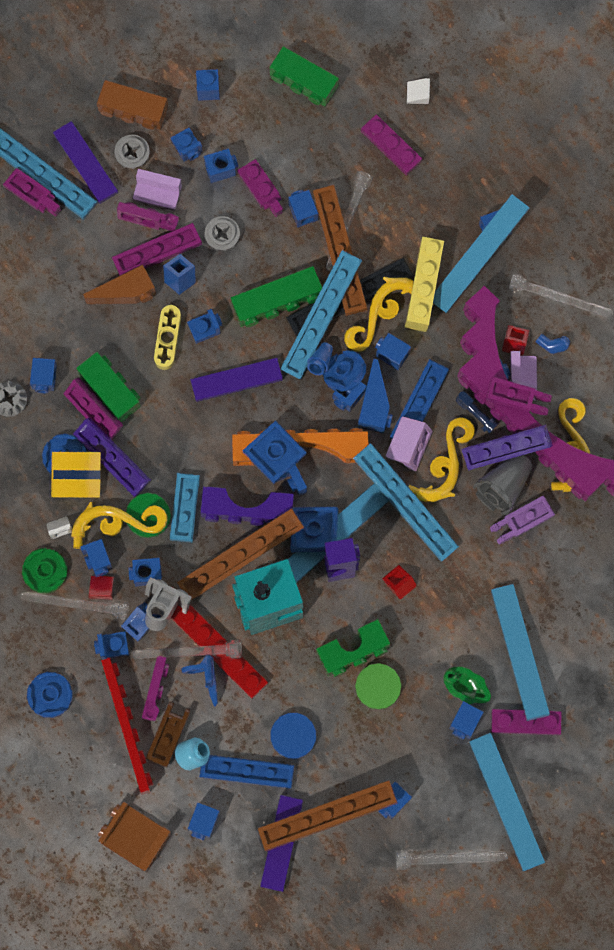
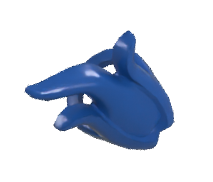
M206 655L200 664L183 667L181 671L183 674L205 672V687L208 688L210 698L215 707L218 704L214 658Z

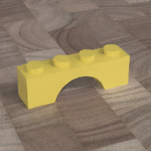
M422 237L405 322V328L423 332H426L428 329L444 245L442 240Z

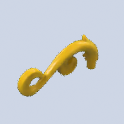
M383 277L386 283L376 292L370 306L367 339L361 344L355 341L357 332H365V328L362 326H353L346 330L344 341L350 350L362 352L370 346L374 337L377 316L389 320L398 314L399 306L395 300H385L387 308L382 307L383 300L389 293L395 290H402L401 294H411L414 283L412 279Z
M576 398L565 399L558 407V415L562 425L573 439V441L567 442V444L590 454L584 439L565 418V410L573 408L577 415L572 419V422L578 423L585 416L586 408ZM551 482L552 491L562 490L563 492H570L572 489L566 482Z
M459 417L450 421L446 431L449 458L444 456L436 457L430 465L431 474L437 478L445 476V472L442 471L443 467L448 468L449 473L446 481L436 489H432L433 486H429L426 489L422 487L419 489L412 485L408 486L420 501L435 502L455 496V493L451 491L458 479L459 461L452 432L454 428L461 427L465 430V434L463 437L457 438L456 441L458 443H466L472 440L475 428L470 420Z
M89 502L87 508L77 517L73 524L71 533L73 548L81 549L85 531L91 527L88 524L97 517L110 516L113 518L112 523H108V519L104 518L100 523V529L105 535L114 536L122 530L123 521L143 532L159 533L166 527L168 521L167 514L159 506L148 507L143 512L141 518L143 521H146L147 517L155 515L157 517V524L147 527L119 508L106 505L92 507V502Z

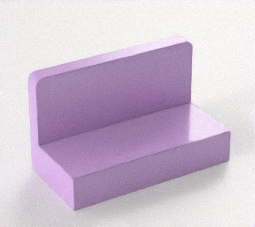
M138 169L136 174L137 185L133 200L175 210L182 188L181 179Z
M511 351L509 357L510 382L532 387L537 391L536 356H520V351Z
M402 417L386 457L403 463L409 470L417 471L433 431L424 422Z

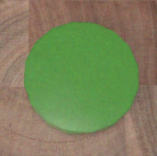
M380 663L369 665L357 677L355 685L356 694L361 703L368 708L386 709L393 705L400 695V677L388 665Z

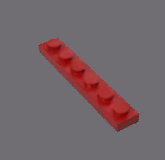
M191 605L186 614L182 612V607H176L171 619L207 655L214 658L213 661L253 699L268 682Z
M110 658L101 660L140 793L142 795L150 793L149 787L153 786L150 772L145 773L143 764L147 762L143 750L138 751L136 742H139L140 739L137 729L131 728L129 720L133 719L130 706L125 707L123 698H126L127 695L123 684L119 685L117 681V676H120L117 662L112 663Z

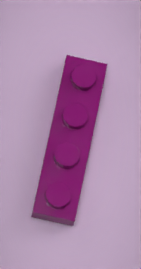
M191 223L112 257L119 276L141 265L146 269L202 245V241L194 224Z

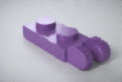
M541 496L508 514L503 520L491 526L490 530L491 532H497L504 526H509L511 531L496 540L500 545L549 520L555 514L546 498Z

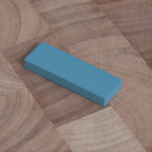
M177 473L170 541L193 543L200 475Z

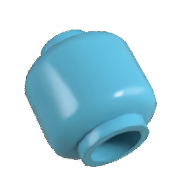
M196 737L179 743L175 750L177 763L181 768L188 771L204 766L208 762L210 754L208 745Z

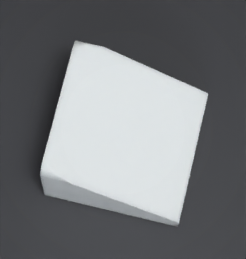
M430 78L407 82V104H429Z
M68 517L47 523L51 539L72 533Z

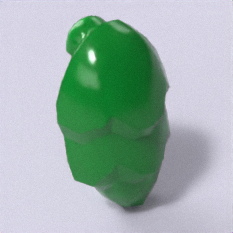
M452 667L445 672L443 677L444 684L454 697L469 705L490 701V691L485 684V679L480 675L473 673L465 667Z

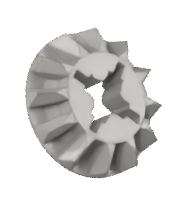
M138 135L122 137L117 142L114 150L117 162L124 168L128 167L131 169L139 166L142 167L148 160L150 152L148 143ZM127 146L132 150L138 149L136 151L137 158L132 155L126 156L129 153Z
M216 217L206 225L205 239L208 245L216 251H226L234 247L237 241H239V227L229 217ZM217 228L222 232L225 230L227 231V239H224L223 237L217 238Z
M11 381L0 383V415L6 417L18 415L27 404L25 389L19 383ZM4 392L9 393L10 396L15 395L12 398L14 406L11 403L9 404L8 401L3 402L6 399Z

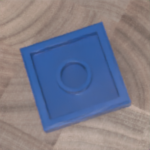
M276 420L242 450L273 484L307 454Z
M293 507L304 528L291 536V552H325V543L337 541L338 507Z

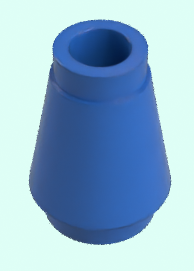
M322 343L307 360V368L312 374L319 376L327 372L333 347L329 343Z

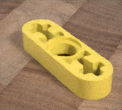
M174 305L165 306L160 314L154 361L156 366L162 370L170 369L175 361L181 314L180 310ZM170 312H174V316H177L172 318V327L168 326V318L165 316L169 315ZM171 332L174 335L173 341L170 343L163 342L161 340L162 334ZM163 348L167 349V357L170 359L166 360L165 364L161 363V359H158L163 357Z

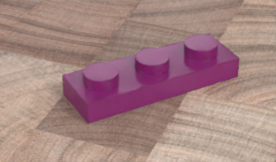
M377 114L361 128V132L406 176L422 162V158Z
M79 377L74 379L63 393L85 418L90 417L111 440L114 439L123 427V424Z
M492 709L491 733L561 735V711H549V716L527 721L524 710Z

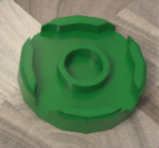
M140 494L132 499L127 506L126 513L147 527L157 524V517L155 515H150L146 521H143L141 518L143 512L148 507L159 506L167 514L168 521L166 527L161 532L155 534L143 532L127 523L130 530L139 537H158L165 532L170 524L171 514L169 506L157 494Z
M40 548L32 551L26 557L22 576L31 590L42 594H49L57 591L64 584L68 568L64 558L57 551Z

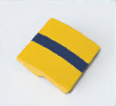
M52 452L51 497H100L101 452Z

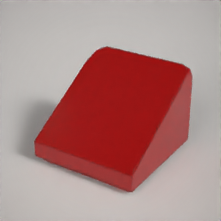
M508 325L502 351L507 353L520 351V356H523L530 330Z
M400 565L382 578L398 599H402L416 587L412 576Z
M91 576L89 598L113 600L114 577Z

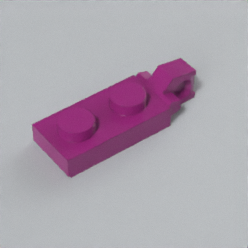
M256 159L237 170L238 175L261 208L263 207L264 210L269 208L275 217L283 213V208L279 203L282 200L280 194Z
M18 168L12 172L3 184L4 188L37 211L44 213L47 210L55 217L61 211L60 206L54 202L55 197L51 194V191Z
M119 202L117 207L118 219L156 230L162 228L175 231L179 222V217L171 213L161 214L152 208H140L131 202Z
M157 656L142 719L155 721L159 713L155 701L156 699L161 700L164 686H160L161 677L166 678L169 664L165 663L166 657Z

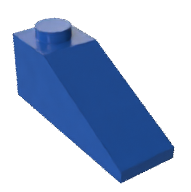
M373 359L358 428L384 433L385 427L390 428L393 415L389 414L390 406L378 359Z

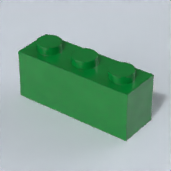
M284 46L269 67L270 76L275 82L279 84L284 83L294 93L307 96L315 105L321 104L326 107L339 87L338 77Z
M96 352L76 368L77 373L122 423L141 407L139 402L141 398L133 388L130 390L124 384L127 381L119 371L115 373L111 369L112 363L105 355L101 357Z

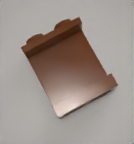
M127 803L117 804L110 815L113 819L109 825L104 824L99 831L98 836L100 839L98 842L147 873L172 833L133 809Z

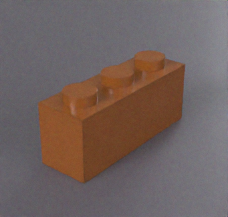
M105 80L97 101L98 112L106 117L115 116L121 118L126 123L132 124L136 122L150 130H154V128L161 130L168 109V100L165 97Z

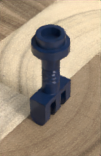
M460 392L456 397V403L478 418L484 425L482 430L490 434L498 425L497 419L494 416L490 419L473 403L474 400L466 392Z

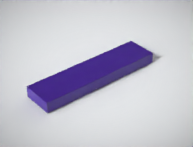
M72 121L53 132L55 138L99 204L118 194V190Z
M274 358L190 380L195 400L199 402L283 381L278 359Z
M90 417L86 418L73 433L90 452H101L100 463L134 497L138 496L151 481Z
M545 424L468 446L461 450L468 470L547 449L553 445Z
M280 795L275 822L301 813L303 800ZM294 842L268 851L260 887L283 892Z

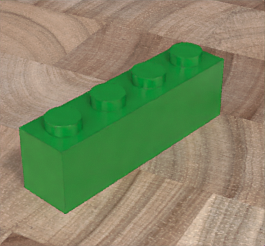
M314 266L230 297L231 305L240 327L246 326L248 328L258 324L259 320L276 318L280 312L286 310L288 312L294 311L301 304L307 302L308 304L315 303L322 286Z

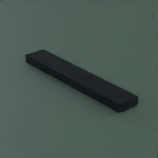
M402 258L360 279L365 302L367 303L373 299L379 288L386 283L383 277L414 279V275L405 259ZM342 301L332 320L345 314ZM314 303L286 317L296 338Z

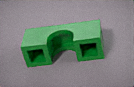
M378 619L357 630L361 645L355 651L344 650L337 639L316 649V653L328 677L331 675L338 677L347 672L345 668L351 665L355 667L361 666L367 662L366 658L375 655L377 658L388 652L387 648L390 647V642Z

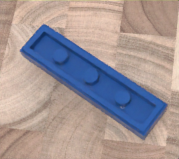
M429 359L390 435V439H393L402 417L421 422L424 421L449 372V368Z
M209 755L208 762L201 766L199 777L291 789L294 765Z

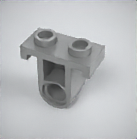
M150 577L146 584L145 595L149 596L151 593L154 595L146 609L145 624L150 630L160 631L167 626L177 606L182 607L183 613H187L192 597L184 590H176L168 586L163 580H156ZM153 614H160L162 617H161V618H155V617H153L152 615H153Z

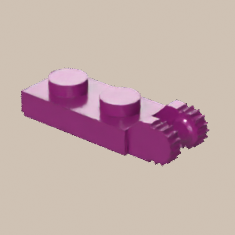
M495 377L491 378L486 396L487 401L527 412L531 411L532 413L544 416L548 415L549 410L544 406L533 404V398L542 402H551L552 399L551 395L536 391L535 388Z

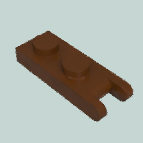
M173 702L168 703L146 756V760L166 768L169 766L191 712L188 708H186L183 716L171 712L174 707Z

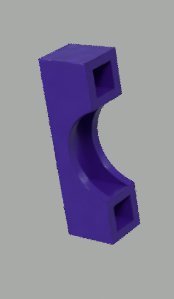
M203 486L201 518H205V521L219 522V519L228 520V523L241 524V521H248L251 525L263 526L264 523H269L289 509H293L294 494L271 492L267 500L261 505L253 508H244L238 506L229 498L226 488Z
M353 538L325 543L326 556H324V563L328 582L354 578L356 571L359 570L360 562L358 544L353 543Z

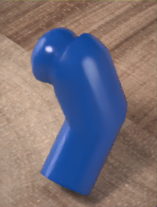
M541 334L536 343L549 353L555 354L566 351L570 345V340L566 336L550 340Z

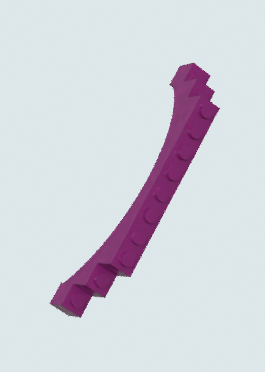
M483 286L465 303L463 308L466 318L471 322L475 321L476 324L462 336L460 342L464 352L468 355L472 354L473 357L459 370L458 380L466 389L470 388L475 393V398L481 404H486L491 409L490 412L496 419H501L507 425L506 427L511 434L542 426L527 411L486 400L492 377L508 380L499 359L495 339V310L498 308L500 300ZM549 432L553 446L536 451L535 453L539 456V461L545 467H550L555 472V476L560 482H566L572 488L571 492L578 499L582 498L586 502L603 484L607 486V491L614 496V460L586 453L567 444Z

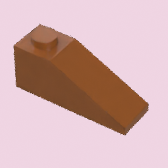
M141 265L84 293L83 296L86 304H137L151 300L156 291L144 266Z

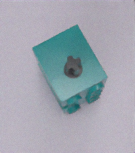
M288 559L234 576L235 583L232 584L235 593L234 599L237 608L240 609L245 631L250 630L251 635L303 618V601Z

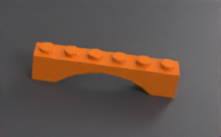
M360 428L350 429L349 432H340V429H329L327 432L319 433L315 429L305 430V433L285 430L301 447L326 451L338 457L344 463H356L353 458L368 446V431H363ZM239 431L237 434L232 435L233 466H254L242 450L260 434Z

